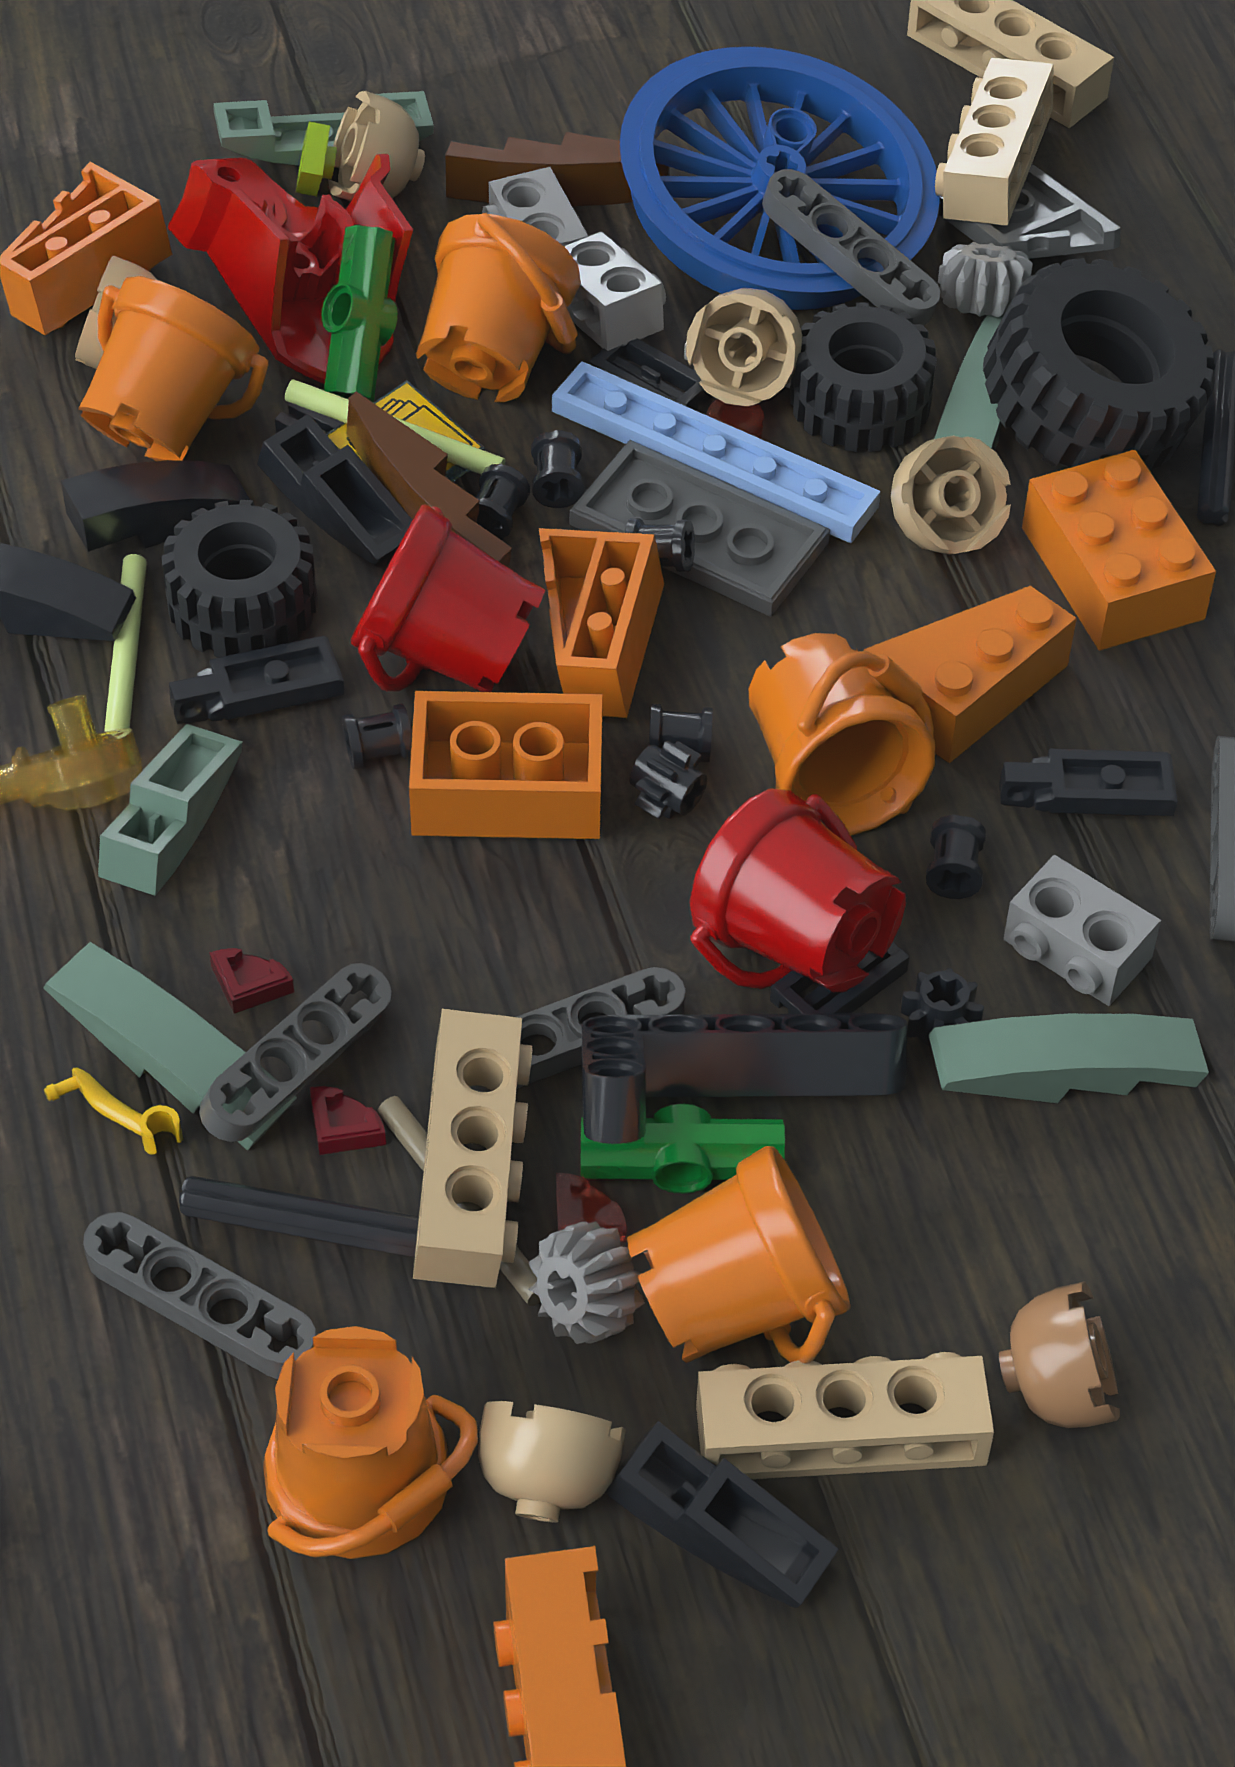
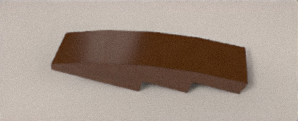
M566 132L561 145L508 137L503 150L451 141L445 154L446 197L489 203V181L551 167L571 206L614 205L633 202L631 190L626 181L621 163L619 140ZM656 163L660 176H670V167Z
M357 391L350 396L346 434L362 461L407 514L414 519L417 511L423 504L430 507H439L443 515L451 521V530L509 568L512 547L477 524L480 500L445 477L448 454Z

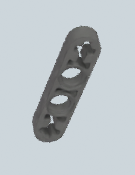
M784 169L775 172L770 177L762 205L764 212L775 223L876 307L879 308L882 304L893 307L892 312L900 314L905 312L913 317V325L922 324L924 326L928 324L936 310L941 293L938 284L928 274L809 176L800 171ZM821 224L834 226L843 233V236L840 238L828 237L821 233L817 226ZM861 258L876 260L884 267V270L881 272L869 271L863 268L858 260Z
M1218 736L1214 748L1211 773L1209 928L1210 939L1235 942V737Z
M363 963L350 964L342 968L220 1074L212 1083L200 1104V1118L208 1132L218 1139L229 1142L242 1141L251 1136L375 1025L391 1000V987L383 973L373 966ZM359 991L365 993L368 1000L365 998L361 999L346 1015L341 1006L349 993L352 995ZM310 1020L323 1023L332 1032L333 1043L321 1045L313 1042L305 1035L302 1023ZM264 1057L281 1059L291 1069L292 1079L286 1082L272 1080L263 1072L260 1060ZM246 1087L253 1094L243 1111L236 1110L230 1114L222 1107L224 1103H233L243 1094Z
M658 967L647 968L517 1016L522 1018L520 1043L526 1037L536 1034L544 1035L555 1043V1047L547 1054L532 1055L528 1084L582 1064V1027L579 1021L589 1013L599 1012L606 1015H627L633 1012V1015H684L686 990L683 981L676 973L668 969ZM654 994L655 998L659 1001L667 1000V1004L658 1007L653 1000L645 1001V996ZM517 1085V1088H516V1089L521 1088V1087L526 1086V1085ZM470 1086L471 1089L478 1092L491 1091L484 1086Z
M123 1212L107 1213L97 1217L86 1229L83 1242L88 1266L96 1277L267 1376L278 1379L284 1362L293 1352L296 1361L303 1352L314 1347L313 1337L316 1336V1329L312 1320L302 1311L136 1217ZM124 1239L127 1240L130 1255L120 1249L113 1250L108 1256L105 1255L103 1248L105 1243L117 1246ZM135 1259L141 1262L138 1272L136 1270ZM168 1267H180L191 1274L188 1284L174 1292L159 1290L152 1282L156 1274ZM224 1299L239 1300L248 1308L245 1316L232 1324L215 1322L209 1317V1312L217 1302ZM263 1317L266 1332L259 1329ZM291 1335L297 1336V1350L293 1347L285 1346L279 1353L274 1352L272 1337L278 1341L285 1342Z

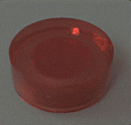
M717 399L708 408L707 416L757 438H761L763 434L764 413L759 404L741 406L726 404Z

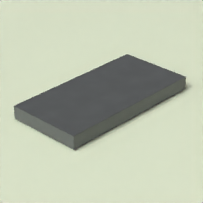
M632 440L627 442L571 508L569 525L582 531L625 533L626 525L631 518H640L644 524L676 525L678 520H690L695 534V556L691 571L677 572L675 567H661L772 617L829 544L830 529Z

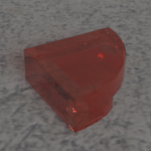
M556 1173L558 1231L580 1222H597L601 1228H617L620 1242H626V1221L616 1201L613 1202L600 1190L591 1186L590 1180L582 1176Z

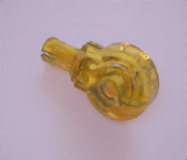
M86 695L69 697L48 705L47 709L52 716L61 745L31 756L28 755L25 747L16 748L15 755L11 759L12 763L0 766V805L23 798L25 803H31L33 807L50 803L53 807L70 810L97 806L130 792L131 782L143 771L142 758L132 729L121 728L96 733L86 703Z

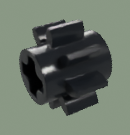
M667 740L662 749L656 745L648 746L637 758L630 773V784L641 791L634 804L658 819L662 816L671 819L675 811L683 816L690 813L702 798L707 786V776L695 769L702 755L679 741L673 744Z
M947 968L946 971H936L929 975L923 972L918 973L916 990L903 992L900 1013L909 1017L907 1036L909 1038L918 1036L923 1043L931 1047L929 1034L935 1027L982 1021L984 1006L975 1003L978 984L976 982L967 983L963 977L954 973L951 968Z

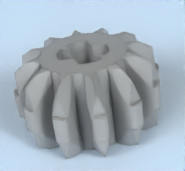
M972 242L969 245L958 244L944 253L943 264L939 267L938 283L940 284V297L943 298V303L946 306L957 308L961 313H974L979 317L992 315L998 318L1006 313L1019 287L1027 278L1032 277V262L1028 260V256L1025 253L1014 251L1010 246L1001 247L993 243L978 244L976 242Z
M580 1222L551 1233L548 1238L539 1241L540 1253L529 1261L530 1268L537 1277V1282L528 1290L539 1295L542 1305L538 1317L552 1318L555 1337L568 1336L576 1344L583 1342L594 1343L620 1333L627 1326L634 1323L633 1313L645 1303L642 1295L636 1288V1284L639 1282L638 1275L642 1273L634 1270L628 1247L621 1246L617 1228L605 1229L604 1227L601 1228L597 1222Z

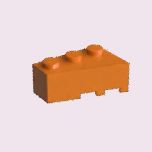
M89 162L81 171L83 181L71 194L67 191H61L53 200L55 211L43 223L34 220L0 255V279L11 315L43 335L63 327L69 320L94 305L99 293L97 291L112 256L130 261L150 271L152 267L173 255L160 200L92 162Z
M539 528L545 567L544 574L550 605L549 613L556 666L563 694H602V716L627 718L664 588L655 534Z
M1028 586L864 649V651H868L876 656L880 654L887 655L922 687V697L929 705L934 726L935 753L946 762L951 763L1068 666L1077 618L1032 586Z
M595 1546L505 1558L506 1620L493 1621L498 1665L499 1667L513 1665L516 1689L503 1691L509 1737L523 1735L527 1759L514 1762V1767H626L616 1692L612 1691L605 1645L609 1643L606 1620L600 1618L596 1594L598 1564Z

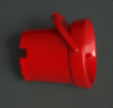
M426 504L420 506L351 637V644L358 648V652L369 675L382 690L399 692L411 685L422 669L427 670L429 668L465 683L480 692H492L494 683L498 684L527 632L530 624L526 619L533 606L539 607L545 589L523 578L451 530V521L443 515L442 510L437 506L430 507ZM388 651L405 658L407 666L396 677L389 676L378 656H383Z
M770 788L744 802L726 819L709 843L696 871L690 898L692 922L696 927L690 936V941L716 971L739 986L756 989L770 987L793 970L812 979L831 992H845L861 983L869 975V973L856 966L863 960L869 950L883 958L890 948L902 922L906 906V894L892 886L902 883L898 877L879 867L857 851V845L845 824L821 796L813 794L804 801L790 790ZM713 942L727 948H748L781 965L776 969L762 973L742 970L729 961Z

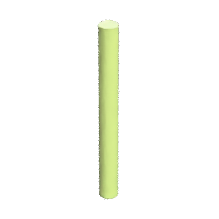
M295 379L290 381L286 389L285 401L347 424L348 399ZM396 418L447 453V462L482 474L484 469L492 464L505 465V458Z
M130 554L124 557L120 584L133 589L136 600L114 641L103 746L106 750L114 753L123 752L128 747L147 565L146 559L137 554Z

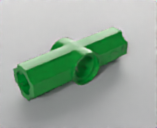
M354 225L345 228L339 281L327 294L322 308L323 326L331 333L324 391L348 400L357 391L373 403L381 346L385 345L391 338L397 323L396 304L392 299L387 298L395 238L392 236L393 232L380 227Z
M676 1104L661 1108L654 1114L653 1118H646V1134L643 1138L629 1143L609 1144L586 1138L584 1135L583 1117H581V1178L653 1179L654 1184L662 1190L680 1194L694 1193L706 1188L712 1180H728L737 1175L736 1168L738 1163L765 1146H774L785 1160V1125L783 1119H712L711 1115L703 1108L695 1105Z

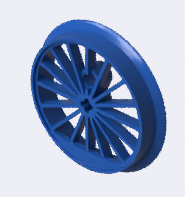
M729 47L709 50L685 57L656 73L641 87L631 101L622 123L620 133L621 163L626 181L631 190L637 216L643 228L657 248L674 265L696 281L721 294L740 288L766 290L782 299L791 310L830 307L848 302L862 295L813 253L811 254L818 263H800L794 238L775 222L783 261L759 256L770 219L764 212L762 205L763 197L770 177L777 171L792 169L809 176L875 232L887 235L885 240L909 260L913 259L925 245L938 216L940 196L935 194L936 166L924 139L913 123L891 100L864 80L842 68L811 56L765 47ZM741 100L746 103L756 148L721 102ZM761 101L782 104L791 108H782L775 111L771 115L768 125H766ZM695 109H701L727 144L684 114ZM803 111L818 116L831 124L815 139L817 132L816 124ZM663 130H669L703 154L656 140V138ZM842 133L848 134L863 147L862 149L808 166ZM656 163L697 176H660ZM874 164L882 169L887 178L833 179ZM673 198L713 199L681 209ZM849 200L894 201L896 203L897 215ZM740 210L714 235L698 225ZM759 212H762L751 253L727 244ZM828 224L817 226L819 231L828 237L840 238L843 236V233L834 226ZM870 258L858 260L860 265L869 271L881 272L884 270V267L876 260Z

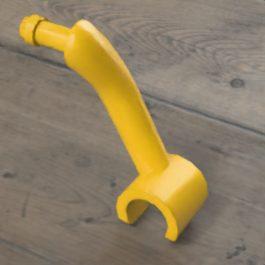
M80 1068L72 1069L73 1077L57 1084L52 1083L44 1089L48 1101H54L59 1099L60 1096L79 1088L88 1103L97 1112L132 1132L141 1135L144 1149L148 1154L153 1155L157 1153L153 1135L158 1132H170L176 1137L178 1143L183 1141L178 1113L173 1108L158 1105L149 1108L142 1115L112 1096L89 1073Z

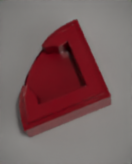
M227 948L209 952L211 967L234 1014L294 993L292 976L280 962L274 959L268 961L257 956L243 954V950L238 948Z
M310 1087L320 1155L386 1145L383 1123L372 1107H366L361 1102L344 1095V1091L336 1087Z

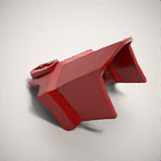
M387 153L377 154L374 157L347 209H344L338 202L334 201L330 195H322L319 207L303 205L274 182L255 162L247 158L197 160L191 164L183 198L168 224V229L185 248L208 253L275 359L325 384L331 333L323 326L322 308L327 294L339 281L345 228L361 225L380 227L393 232L392 236L395 238L387 298L392 299L394 302L413 233V228L383 186L391 170L390 158ZM393 334L387 343L381 346L379 364L393 347Z

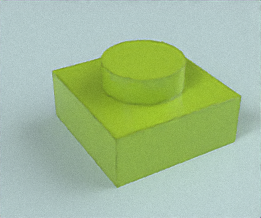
M310 121L308 123L298 172L297 193L317 196L322 178L332 179L337 147L327 145L330 125Z

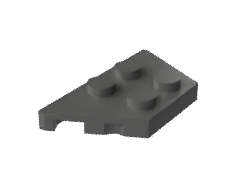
M1031 164L1008 225L945 219L978 244L993 243L1001 247L1010 246L1014 251L1025 253L1028 259L1111 250L1120 247L1121 227L1033 164ZM940 196L938 211L941 217H943V196Z

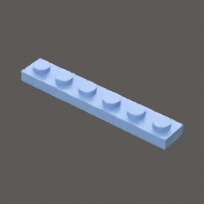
M583 361L580 362L552 395V412L624 444L632 440L827 527L830 529V535L846 542L852 543L879 508L881 491Z

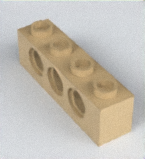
M911 0L907 36L980 78H983L991 58L1053 63V110L1050 118L1068 128H1071L1108 98L1114 57L1013 0Z
M991 58L983 78H975L971 106L964 105L962 109L960 133L951 135L947 163H939L936 173L935 194L936 196H943V219L1008 225L1053 110V63Z
M442 1009L435 1052L413 1279L496 1288L501 1262H514L518 1222L505 1220L507 1202L518 1203L523 1162L511 1160L512 1142L523 1143L528 1110V1103L515 1102L517 1085L528 1086L532 1060V1046L520 1044L522 1018ZM470 1086H484L491 1091L478 1092L471 1089ZM476 1143L488 1150L473 1151L463 1145ZM471 1202L479 1205L483 1210L467 1211L460 1208L457 1204Z
M940 1352L924 1359L891 1361L882 1356H870L859 1359L854 1363L821 1365L815 1361L811 1363L794 1361L784 1367L754 1369L741 1364H728L720 1366L713 1371L698 1372L696 1410L701 1455L715 1466L725 1458L750 1479L987 1466L994 1429L982 1356L961 1357L952 1352ZM913 1403L922 1406L927 1412L913 1414L904 1411L899 1405ZM835 1407H843L852 1410L856 1415L850 1418H841L831 1414L828 1410ZM773 1411L783 1415L786 1419L778 1422H769L761 1419L757 1414Z

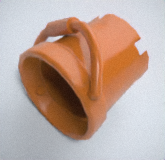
M482 213L465 215L447 224L439 238L435 254L438 277L424 332L416 352L417 358L419 359L426 354L428 358L423 369L425 373L444 388L464 397L478 400L481 389L486 388L499 390L495 402H507L518 398L526 387L531 370L545 341L563 354H570L576 347L577 329L567 308L573 301L581 284L579 265L567 248L545 231L517 219Z
M143 276L125 278L121 289L112 285L104 288L97 318L98 339L104 352L90 387L78 409L82 410L81 417L87 423L125 447H128L130 442L138 446L148 448L144 456L155 461H183L190 445L208 418H236L253 407L262 391L268 369V360L258 354L259 346L255 339L237 321L215 306L185 290ZM114 313L117 320L112 330V317ZM250 367H253L248 387L242 398L232 404L217 405L233 379H241L246 372L248 373Z
M813 633L792 639L781 646L786 658L779 661L772 669L769 668L764 660L756 669L748 688L749 707L759 723L775 763L776 789L790 790L804 801L810 795L818 794L845 824L851 836L876 829L897 815L907 813L913 801L924 790L935 766L934 726L929 705L922 697V687L887 655L880 654L876 656L868 651L858 652L857 648L855 651L851 649L845 638L837 634Z
M765 1146L739 1162L736 1168L737 1175L657 1223L627 1237L630 1256L634 1257L644 1252L652 1268L638 1275V1279L661 1328L673 1348L685 1343L682 1360L685 1363L760 1333H764L766 1339L773 1340L780 1355L790 1363L794 1361L811 1363L822 1349L835 1316L847 1312L851 1307L840 1270L814 1212L786 1161L774 1146ZM805 1317L813 1325L802 1347H798L789 1336L791 1331L789 1323Z
M357 1326L326 1330L313 1337L314 1347L303 1352L296 1361L294 1352L284 1362L275 1387L277 1400L276 1423L264 1456V1476L267 1502L277 1516V1519L268 1526L267 1532L272 1539L293 1552L315 1558L334 1555L354 1559L387 1554L419 1537L440 1512L446 1493L453 1486L451 1480L469 1462L478 1443L477 1421L462 1406L439 1395H432L425 1400L419 1366L413 1357L411 1363L407 1356L397 1351L396 1340L384 1332ZM436 1414L453 1422L460 1429V1439L450 1456H448L447 1442L444 1432L436 1420Z

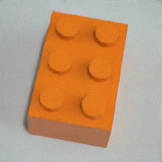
M1136 450L1029 480L1022 529L1099 651L1206 618L1216 570Z
M415 691L409 780L412 836L600 839L602 694Z

